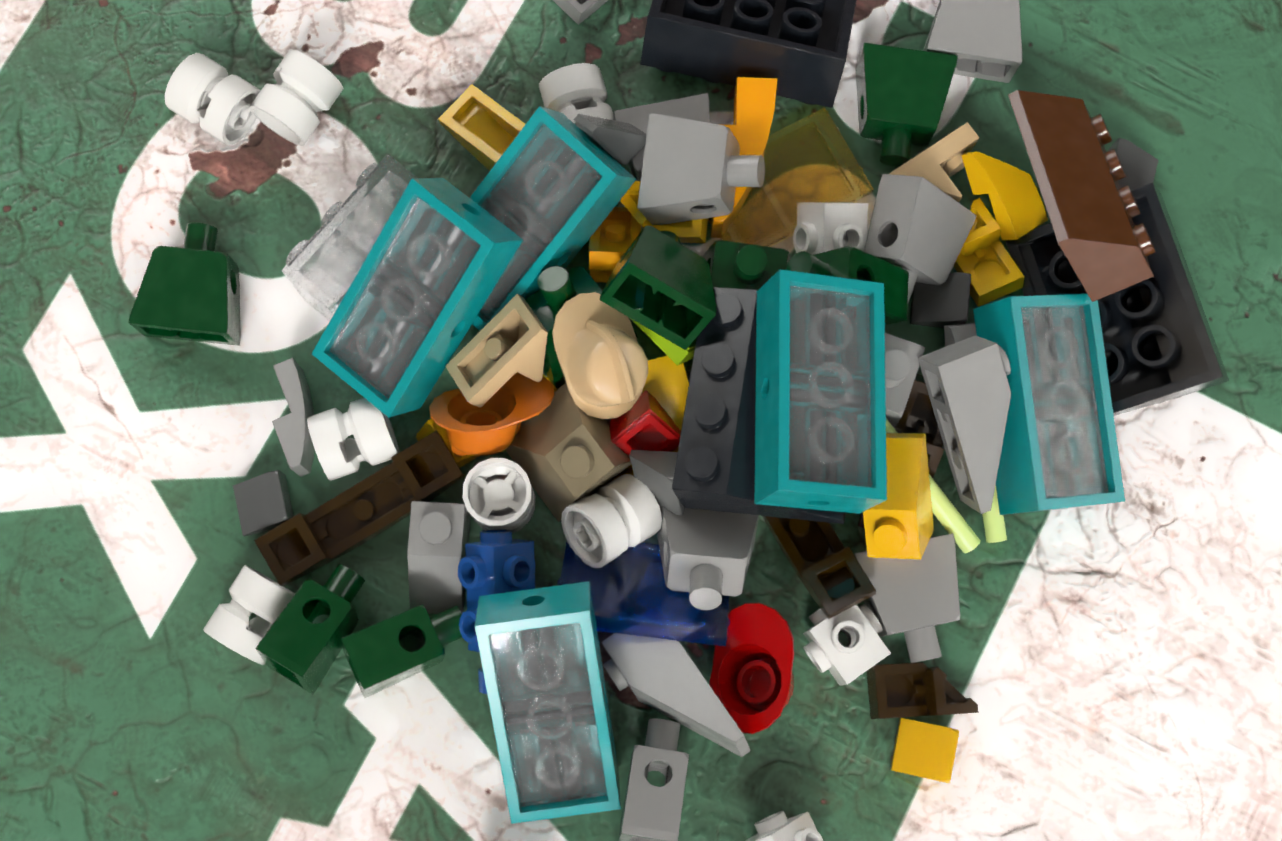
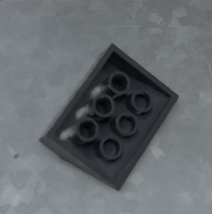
M653 0L647 17L640 65L654 67L663 72H676L702 78L712 83H724L736 86L737 77L777 78V96L798 100L808 105L833 108L847 58L857 0Z
M1153 183L1132 190L1141 214L1132 217L1135 226L1144 223L1156 252L1146 256L1154 277L1098 299L1114 416L1179 398L1229 381L1163 197ZM1051 223L1033 229L1018 240H1005L1011 258L1025 276L1022 288L1024 296L1087 294L1059 246Z
M713 287L717 312L696 338L672 484L673 492L684 508L844 524L846 512L754 504L756 311L758 290Z

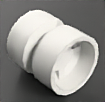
M289 50L273 73L277 84L266 83L249 109L258 120L279 136L296 145L304 146L320 123L316 113L323 110L328 111L344 88L341 82L319 62L302 52Z
M195 53L183 60L173 72L167 84L165 104L168 109L190 123H200L203 131L225 145H233L249 132L257 119L249 107L260 93V89L237 75L231 74L228 76L225 67L204 54Z
M579 63L564 66L550 72L540 81L539 90L544 107L563 113L574 124L575 121L573 119L578 114L615 120L611 106L604 103L607 99V91L601 70L595 64Z
M365 398L350 402L348 412L342 413L338 409L332 408L307 418L314 449L324 473L330 481L358 472L360 462L367 461L372 466L392 460L391 457L400 453L389 418ZM350 435H354V438H355V439H352V438L346 439V438H347L348 436H350Z
M489 458L479 462L468 472L463 483L462 498L467 511L483 530L507 529L512 530V533L521 530L530 521L535 510V494L527 473L517 463L506 458Z
M624 474L600 487L595 494L585 496L567 506L562 512L561 523L564 535L574 553L585 564L593 568H601L619 557L628 547H635L655 535L661 529L662 516L658 502L651 490L633 475Z
M244 565L229 588V593L232 597L231 602L219 604L203 630L231 650L258 664L264 665V660L255 648L295 593L284 586H280L279 583L253 568ZM252 612L257 615L255 618L249 621V617L252 614Z

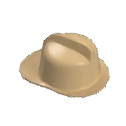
M596 292L583 293L566 301L556 314L552 330L554 348L566 380L568 391L575 405L586 415L602 420L617 418L631 410L641 396L648 376V359L643 348L638 344L628 316L600 301L601 294Z

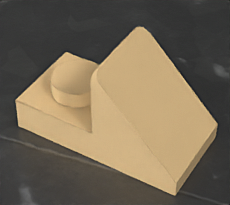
M967 122L889 174L923 177L954 200L960 202L962 194L949 177L965 167L961 155L971 152L980 137Z
M516 294L445 367L467 402L481 408L516 372L536 382L542 380L548 332L524 297Z

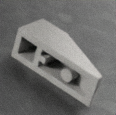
M975 335L918 357V361L960 501L983 514L991 511L1011 399V390L1007 376L1011 373V367L1002 347L995 342Z
M656 607L601 642L611 658L602 665L619 691L629 686L638 701L740 757L750 752L744 734Z

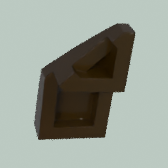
M923 662L874 665L867 670L871 719L979 713L978 704L971 698H965L946 680L947 675L938 666L927 667Z

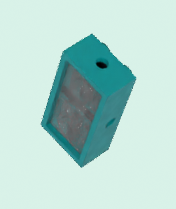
M539 106L470 197L475 203L523 239L517 252L472 323L479 331L516 294L526 299L540 290L537 280L545 269L553 266L566 269L637 180L561 112Z
M412 178L311 354L388 418L420 409L517 252L523 239L446 179Z
M779 269L757 291L754 504L860 514L887 500L884 283Z
M1088 294L1010 296L973 309L976 335L995 342L1002 347L1011 367V373L1007 376L1011 390V399L996 479L1000 515L1125 502L1098 300L1092 302Z
M590 582L479 596L475 631L511 824L621 809L619 768Z

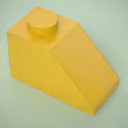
M886 433L887 500L863 512L867 556L875 558L921 559L934 531L926 434Z

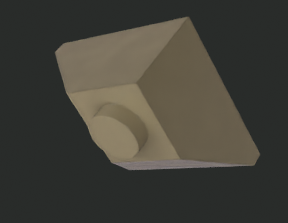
M566 383L554 392L555 395L551 404L542 413L521 423L520 430L513 442L505 449L512 460L527 473L531 486L558 522H561L562 512L567 506L585 496L595 494L600 487L612 481L631 465L630 457L611 442L610 422L607 419L602 420L586 415L578 408L568 391Z

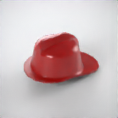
M745 603L731 610L722 621L716 638L713 666L709 681L710 687L743 734H755L769 728L781 716L794 691V675L792 672L794 637L788 622L776 609L762 603Z

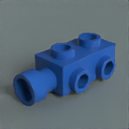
M512 530L480 531V542L465 544L466 557L462 558L459 562L458 578L467 591V611L463 612L460 617L459 629L463 639L468 642V650L479 652L475 631L479 596L535 589L534 541L512 539ZM481 667L478 669L479 692L487 694L483 669Z

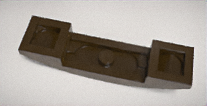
M437 430L391 457L393 462L308 514L299 513L254 540L279 585L284 586L359 547L411 515L412 501L430 502L464 477Z
M762 516L796 574L828 619L876 594V589L849 546L846 548L843 546L829 522Z

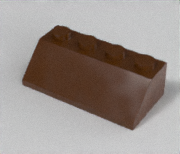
M1016 90L1008 94L1057 242L1091 301H1096L1154 277L1146 256L1156 251L1144 223L1137 226L1133 223L1132 217L1141 214L1129 185L1120 188L1118 180L1125 178L1126 173L1115 149L1107 152L1104 145L1113 140L1101 113L1091 117L1083 99L1022 90Z

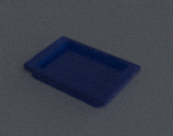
M568 541L566 542L561 577L558 579L557 584L590 582L597 631L726 646L727 630L730 625V619L728 618L729 596L722 595L721 604L713 610H700L691 605L689 592L671 591L665 584L658 544L640 543L635 547H628L619 557L601 568H593L585 564L574 553Z

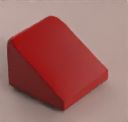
M647 390L641 394L631 410L610 420L611 442L628 456L631 450L672 452L679 447L681 430L656 398Z

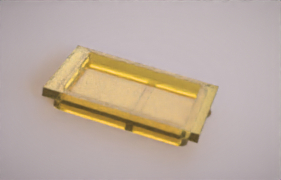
M825 107L769 135L764 155L765 177L762 187L752 188L740 212L720 240L772 247L793 236L797 226V202L857 203L859 199L873 192L874 189L864 174L863 168L858 164L839 132V128L835 125Z

